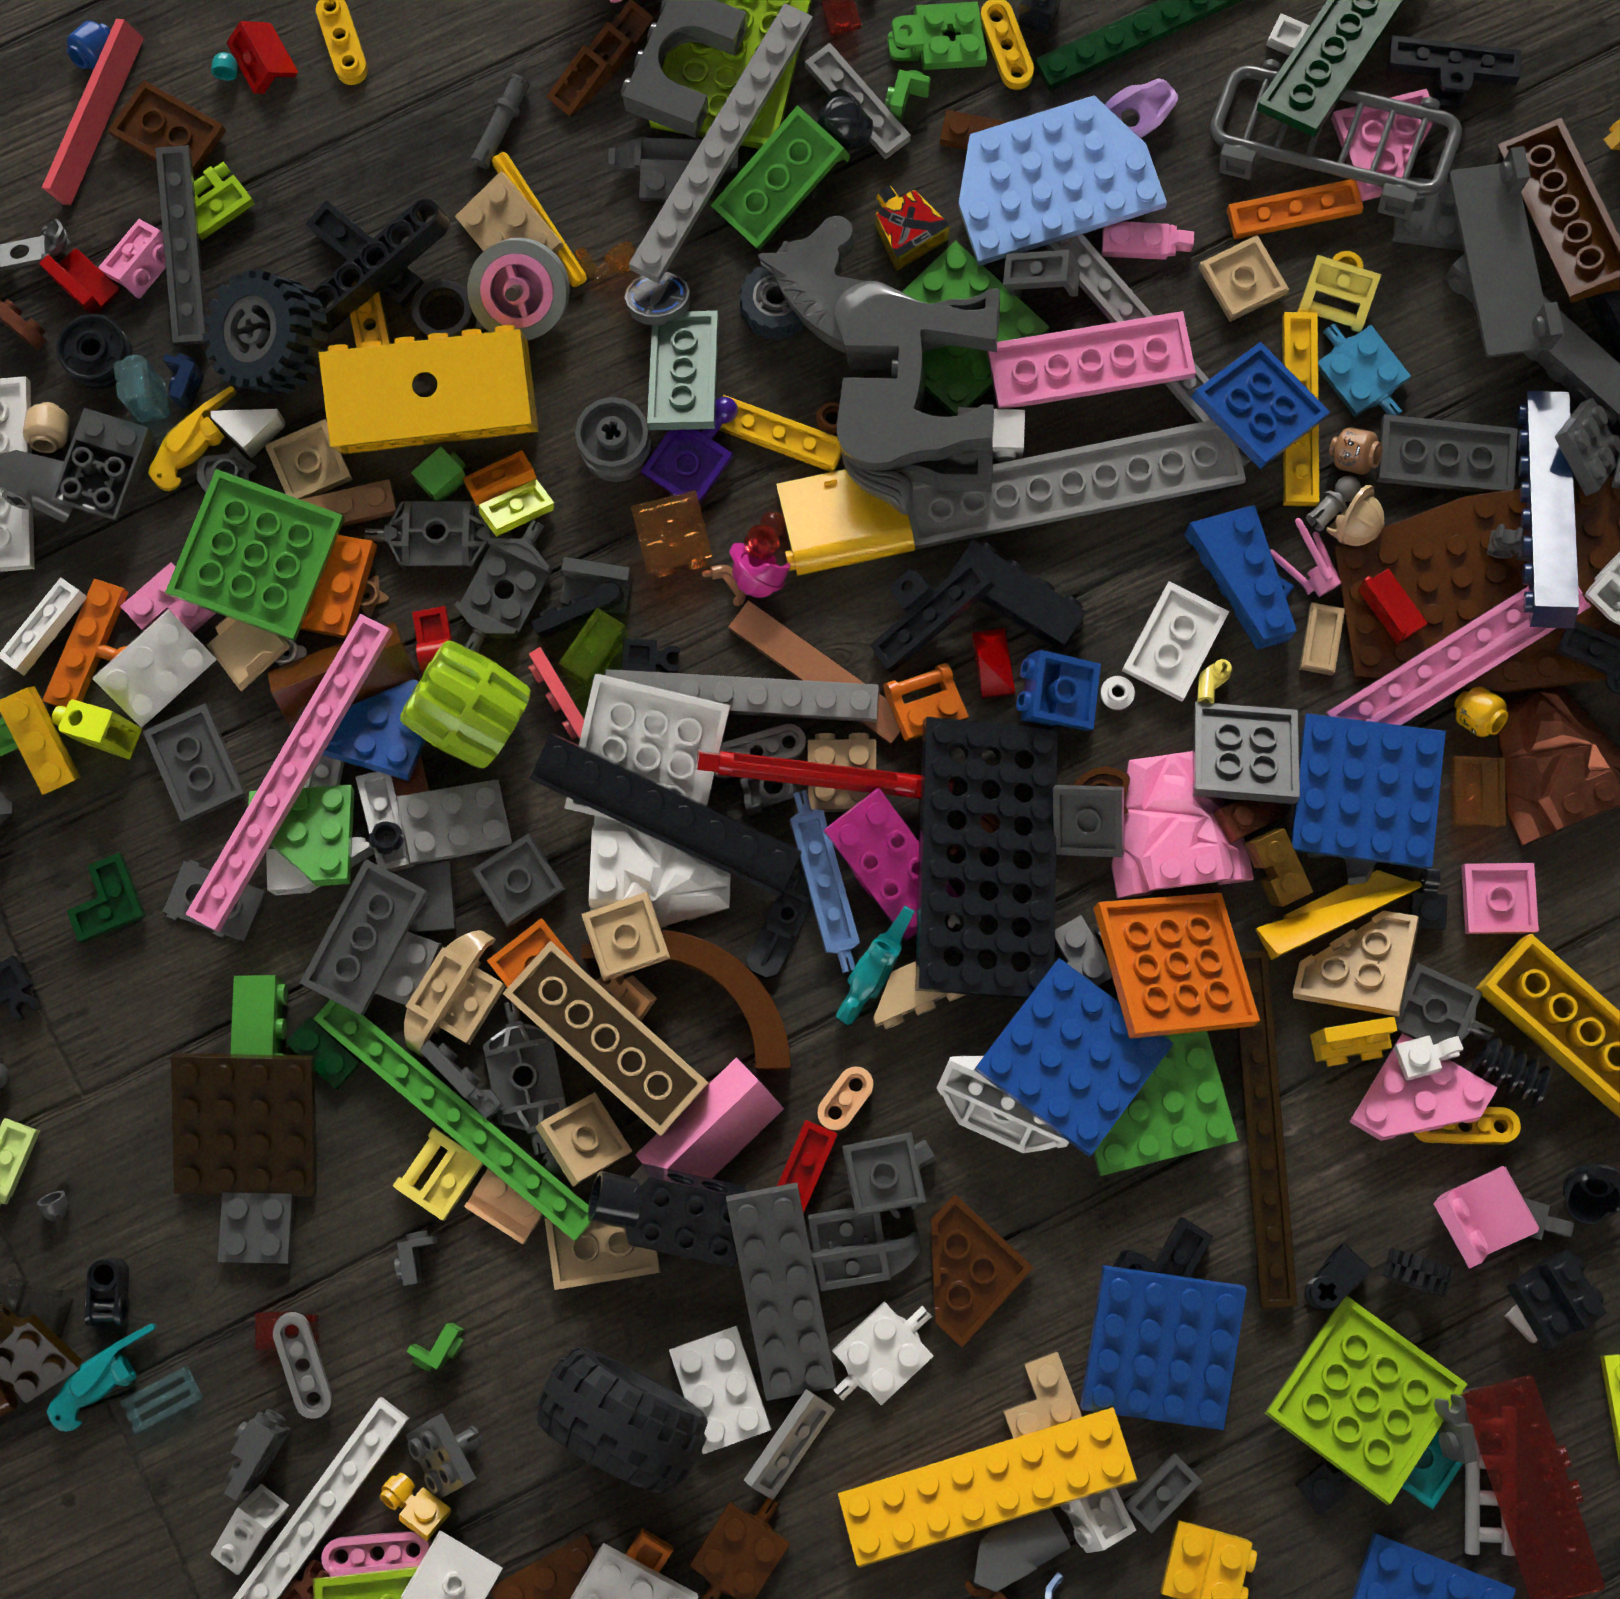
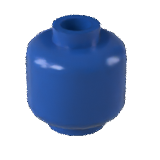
M88 20L76 28L67 37V54L72 62L81 69L94 70L110 34V28L105 24H98Z

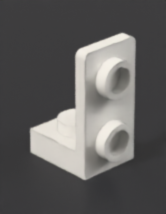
M260 1484L237 1507L213 1548L211 1555L233 1573L239 1575L246 1567L263 1536L284 1515L289 1505L264 1485Z

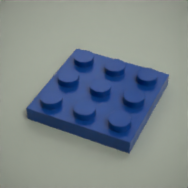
M1259 342L1196 389L1191 396L1195 403L1260 469L1317 426L1330 413L1262 342Z

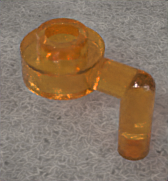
M630 241L620 243L605 255V262L597 267L585 247L578 248L574 255L590 280L597 284L613 272L623 274L630 271L629 262L634 256L636 249Z

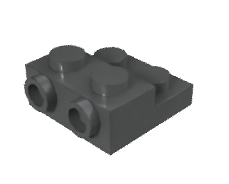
M267 1409L265 1413L258 1412L255 1418L250 1419L248 1423L244 1421L239 1426L232 1439L236 1444L231 1453L243 1461L241 1463L237 1461L229 1471L225 1480L229 1483L224 1492L225 1495L237 1501L249 1496L260 1485L292 1428L284 1424L286 1419L282 1415Z

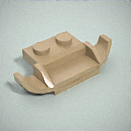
M477 930L455 939L445 948L442 947L405 1006L407 1011L404 1020V1036L409 1050L423 1057L424 1055L420 1052V1048L430 1039L433 1032L438 1034L441 1028L463 1042L471 1044L506 987L504 983L478 969L481 965L479 958L488 946L494 944L496 940L494 937L481 930Z

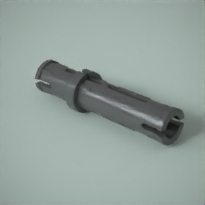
M512 74L502 97L497 98L494 104L496 109L473 155L470 157L474 164H476L477 160L480 161L477 166L483 169H489L492 158L512 119L518 117L520 113L518 107L527 89L530 87L529 81L524 80L521 83L523 77L517 74Z

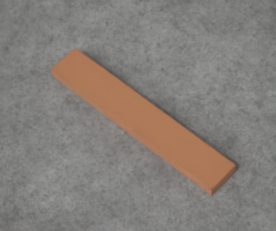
M747 601L728 626L731 632L799 680L865 684L750 601ZM879 694L878 722L860 721L859 723L889 745H892L901 731L888 700Z

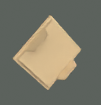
M226 617L215 627L218 635L206 645L240 691H243L291 647L284 637Z

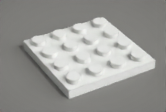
M596 673L579 746L707 806L715 772L702 771L695 768L697 752L719 753L731 705ZM567 797L565 809L615 820Z

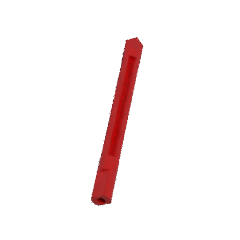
M719 751V753L697 752L695 768L702 771L716 772V775L872 793L878 788L884 795L921 799V775ZM953 780L948 782V789L951 793L953 790Z

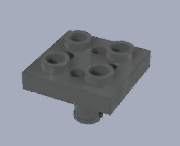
M443 1413L405 1435L408 1440V1450L414 1460L419 1461L425 1473L424 1480L426 1486L433 1494H436L439 1500L476 1479L465 1455L475 1449H479L483 1445L481 1436L471 1442L467 1441V1439L479 1433L474 1426H470L454 1436Z

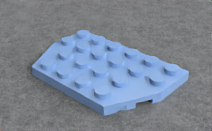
M1095 95L978 131L969 136L958 208L978 266L1006 258V254L1023 253L1166 208L1167 201L1146 143Z

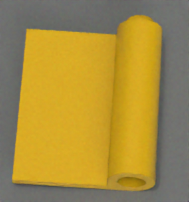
M846 469L776 484L791 550L785 551L786 560L791 566L789 571L796 570L797 576L915 551L908 514L902 515L888 503L862 490L852 480Z

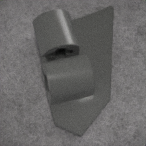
M13 450L0 455V489L4 490L2 493L3 499L21 509L33 507L35 510L65 523L73 508L50 500L64 461L19 450Z
M1049 1508L995 1525L979 1542L974 1583L998 1592L1039 1569L1038 1566L1070 1549L1069 1541L1052 1510Z

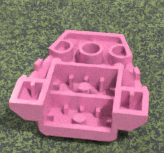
M1193 751L1129 760L1127 774L1130 776V783L1124 800V805L1129 812L1124 814L1125 854L1123 857H1113L1111 865L1117 899L1151 895L1155 890L1212 882L1224 885L1252 881L1254 879L1251 860L1243 842H1246L1244 837L1230 844L1213 814L1226 806L1223 799L1193 796Z

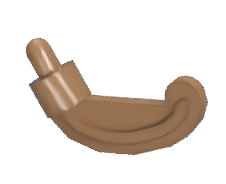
M710 566V570L702 572L703 577H711L712 580L723 578L736 595L733 599L735 606H741L744 603L746 594L739 590L730 566Z

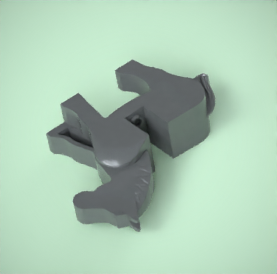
M842 216L827 218L810 236L803 240H795L790 243L784 241L777 253L759 254L761 266L775 275L781 293L791 309L818 338L831 347L845 353L850 370H892V378H843L837 420V436L844 466L852 480L862 490L888 503L902 515L909 514L912 509L913 485L911 481L927 484L941 491L992 492L993 405H982L968 413L953 417H937L922 413L925 397L923 352L949 345L997 352L1000 323V289L990 288L986 292L969 299H949L928 304L913 299L882 282L840 277L842 270L841 259L849 255L855 245L852 224ZM980 450L973 454H961L964 451Z

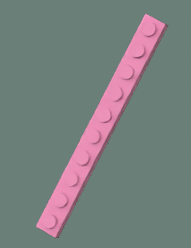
M362 614L359 615L190 905L186 915L220 932L393 633L390 628Z

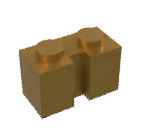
M1272 829L1243 842L1254 868H1264L1267 877L1261 879L1260 882L1271 905L1283 907L1313 893L1285 829Z

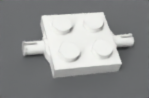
M884 1301L832 1350L845 1365L848 1376L837 1387L833 1388L835 1393L839 1394V1397L844 1400L859 1386L868 1391L880 1405L884 1404L933 1357L931 1352L922 1344L916 1332L932 1316L921 1306L906 1320L897 1315Z

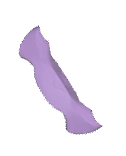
M1155 79L1146 84L1131 85L1111 97L1105 106L1120 120L1123 111L1133 110L1138 115V124L1129 128L1141 139L1155 130L1164 121L1177 103L1178 94L1164 79Z

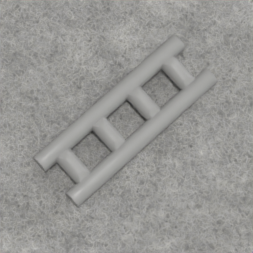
M1467 1404L1465 1418L1467 1423L1473 1424L1477 1461L1465 1464V1553L1479 1555L1480 1542L1501 1543V1554L1515 1556L1517 1407L1502 1405V1417H1480V1406ZM1480 1432H1502L1501 1454H1480ZM1480 1469H1501V1491L1480 1490ZM1480 1505L1501 1506V1528L1480 1527Z

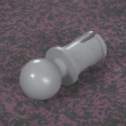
M1353 476L1340 478L1335 484V492L1327 491L1322 502L1311 513L1307 514L1306 520L1313 527L1317 522L1318 524L1315 526V529L1322 531L1339 512H1344L1347 509L1345 502H1352L1361 489L1358 479Z

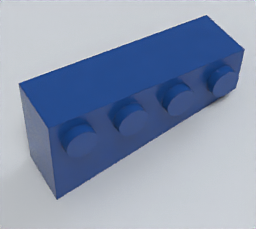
M1255 505L1191 522L1184 534L1186 539L1198 552L1200 561L1205 569H1208L1218 584L1219 591L1231 604L1235 611V616L1256 649L1259 650L1289 641L1297 629Z

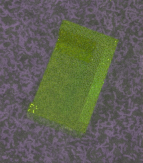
M596 608L560 660L559 664L563 672L591 690L595 674L602 675L622 647L623 638H628L626 626L599 608Z

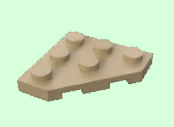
M1382 911L1371 918L1372 921L1356 931L1352 929L1329 943L1330 946L1315 956L1311 954L1301 960L1294 984L1293 998L1399 1017L1419 917Z

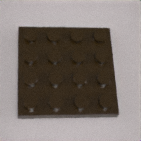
M175 1053L171 1056L174 1194L274 1193L292 1194V1196H314L317 1193L315 1056Z

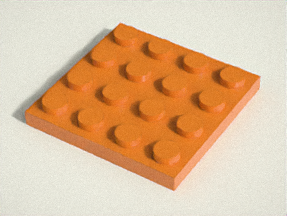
M1222 893L1098 902L1093 907L1129 1039L1250 1027L1260 1022Z

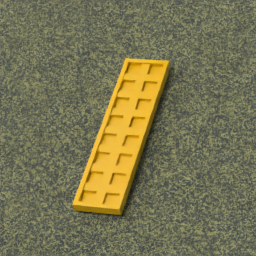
M1114 1407L850 1489L838 1493L856 1564L860 1568L1138 1480Z

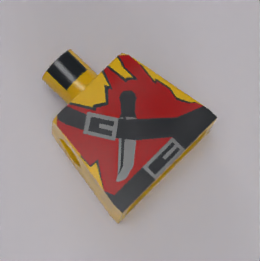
M888 186L876 195V199L882 206V209L876 213L875 226L896 271L948 240L950 225L917 191H910L899 198L892 186Z

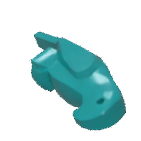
M904 906L888 931L880 934L872 941L847 980L850 985L849 993L836 1013L837 1019L847 1025L852 1024L858 1018L865 1003L870 998L876 999L890 977L901 952V940L915 913L914 910Z
M151 1323L121 1339L83 1363L79 1370L71 1374L48 1407L47 1415L52 1425L60 1431L75 1430L82 1424V1420H78L80 1408L99 1401L110 1393L116 1385H130L136 1379V1372L128 1357L121 1354V1352L132 1343L157 1329V1325Z

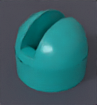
M227 52L216 54L212 60L211 74L220 80L229 81L237 77L238 64L233 55Z

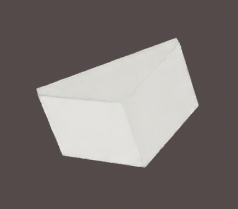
M278 409L211 411V418L217 426L251 459L285 427V420Z

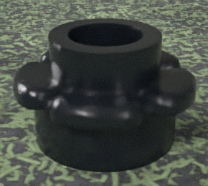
M388 821L376 824L369 835L371 847L376 848L377 852L383 855L391 854L393 850L400 849L404 840L401 836L402 829L399 825ZM388 835L390 839L385 841L383 837Z

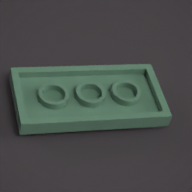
M686 311L677 320H675V317L668 319V324L652 325L647 415L648 429H715L719 335L718 311Z

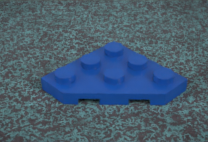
M412 679L351 705L322 755L409 781L426 740L405 726L400 721V714L411 696L412 690L419 681Z

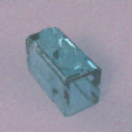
M130 355L125 357L124 360L116 361L113 364L115 379L118 381L116 383L117 397L138 421L147 422L164 419L170 415L169 401L166 399L168 397L166 382L146 358L140 355Z

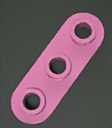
M413 1531L339 1537L325 1546L321 1560L327 1572L328 1568L332 1566L335 1568L338 1576L417 1567L432 1543L430 1539L426 1542ZM410 1543L419 1545L420 1553L418 1556L410 1554ZM375 1546L383 1548L384 1557L382 1559L374 1557L373 1549ZM339 1549H343L348 1553V1560L346 1562L338 1560L337 1552Z

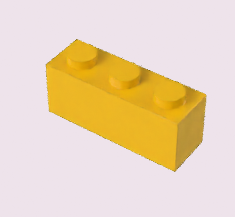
M35 686L27 687L0 699V713L42 795L81 778Z

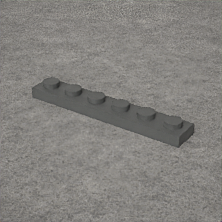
M188 145L155 148L172 341L175 346L204 343L203 333H207V325L203 324L206 312L191 149Z

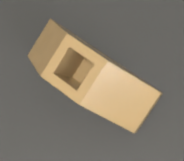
M915 961L891 972L873 1022L876 1027L884 1025L886 1030L904 1022L903 1015L915 1011L917 1016L936 1008L935 1001L947 997L949 1002L965 996V994L915 991Z

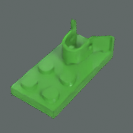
M797 105L711 206L760 251L833 166L842 160L848 162L850 155L841 144Z

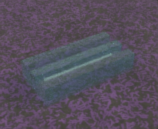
M185 1366L125 1398L120 1403L123 1408H126L128 1413L126 1416L129 1421H132L134 1426L132 1429L137 1434L201 1400L203 1397L189 1367ZM182 1377L184 1378L185 1383L141 1407L135 1408L134 1403ZM189 1389L191 1396L142 1422L140 1415Z

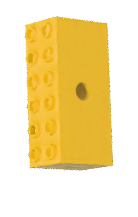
M502 325L495 327V332L482 333L481 329H468L461 331V336L448 337V333H433L428 335V340L415 341L414 337H399L394 339L395 344L382 345L381 341L374 340L362 342L360 348L348 349V345L345 344L328 346V351L318 353L330 447L344 455L539 432L527 338L520 329L515 330L514 325ZM430 373L436 378L437 389L433 395L420 397L415 393L413 382L419 374Z

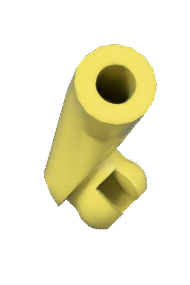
M1225 659L1217 660L1200 673L1197 702L1214 703L1215 689L1230 678L1232 665L1229 661Z

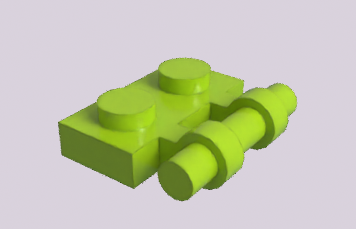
M224 162L214 168L208 167L203 171L204 175L194 181L198 234L201 240H204L255 204L234 175L225 181L221 180L231 173ZM211 186L214 187L205 195L198 198V195L204 192L206 189H208Z

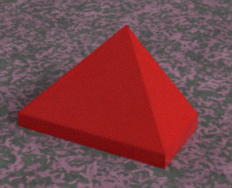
M1005 628L971 633L982 699L1015 694Z

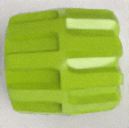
M448 640L438 649L434 658L426 667L421 680L412 690V694L400 714V721L441 751L472 766L484 769L499 754L519 722L529 702L530 689L526 684L489 658Z

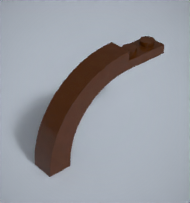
M661 930L670 955V959L662 962L680 964L705 974L722 986L739 1005L752 1033L756 1070H792L789 1043L781 1016L771 996L750 969L724 949L704 939L685 933ZM591 942L590 944H581V959L584 962H597Z

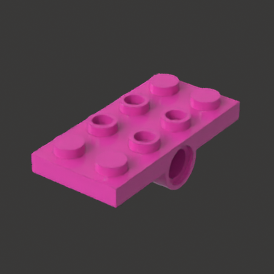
M877 788L823 831L853 870L852 872L858 882L874 898L892 924L904 906L915 911L903 935V938L908 940L917 933L919 841L882 791ZM947 881L945 885L946 892L951 897L958 898L959 895Z

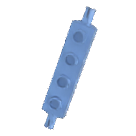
M807 790L801 791V796L800 792H796L793 796L798 813L789 822L796 848L802 850L799 858L825 953L838 954L842 973L849 970L852 971L855 968L851 949L858 945L860 941L833 844L823 831L828 827L824 811L811 809Z

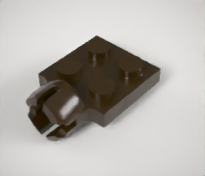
M0 1301V1380L25 1403H28L79 1370L83 1360L37 1316L31 1314L25 1318L18 1317L5 1303Z

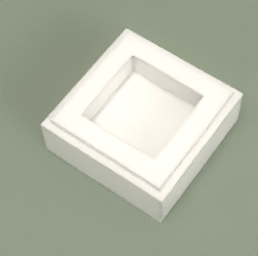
M1280 14L1266 46L1290 56L1310 25Z

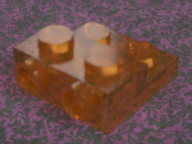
M696 490L631 506L647 573L654 572L655 577L667 576L675 573V566L687 564L688 569H695L706 566V559L713 557Z

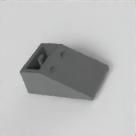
M84 408L50 500L117 521L148 464L156 441L150 429Z

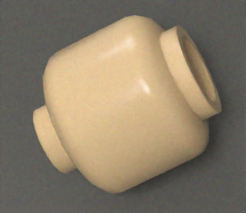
M43 402L30 407L26 412L23 426L25 441L28 442L32 449L41 453H53L64 447L67 442L70 426L69 416L58 405L51 402Z

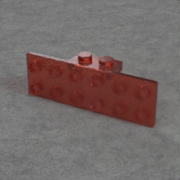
M1527 1375L1463 1392L1462 1396L1466 1401V1411L1470 1423L1473 1424L1474 1435L1530 1599H1568L1604 1590L1605 1583L1578 1503L1585 1501L1578 1480L1570 1481L1566 1468L1571 1467L1572 1463L1566 1445L1558 1446L1534 1377Z

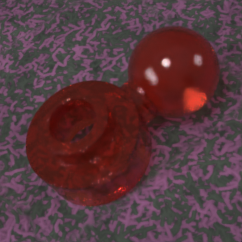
M770 511L762 516L760 525L751 527L744 538V546L751 556L767 560L774 555L780 545L778 537L786 529L784 516L779 512Z

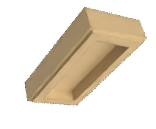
M1318 603L1310 604L1299 670L1334 675L1345 613L1344 608Z

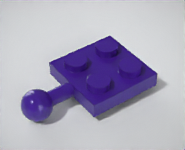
M720 397L716 400L715 429H703L702 432L696 429L669 430L640 471L641 474L694 510H697L734 457L733 453L712 439L723 424L730 423L736 418L738 407L735 401L729 397Z

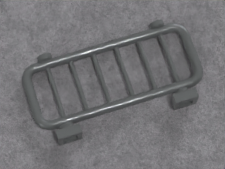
M1267 59L1263 62L1262 67L1251 65L1238 67L1227 78L1210 125L1212 139L1223 147L1220 155L1219 173L1251 180L1255 167V158L1259 156L1383 187L1378 213L1406 220L1411 218L1416 196L1436 194L1443 188L1448 179L1461 140L1462 127L1460 121L1454 115L1439 110L1441 104L1435 98L1425 97L1421 100L1420 105L1347 88L1340 100L1358 105L1338 162L1312 156L1321 129L1315 137L1312 136L1306 154L1280 148L1288 125L1285 123L1281 125L1274 146L1249 140L1259 113L1257 111L1258 101L1282 67L1278 61ZM1246 78L1263 81L1243 139L1226 134L1223 131V125L1240 81ZM1364 106L1390 112L1370 170L1344 164ZM1396 114L1422 120L1402 178L1376 172ZM1428 121L1444 125L1449 133L1433 180L1427 183L1408 180Z

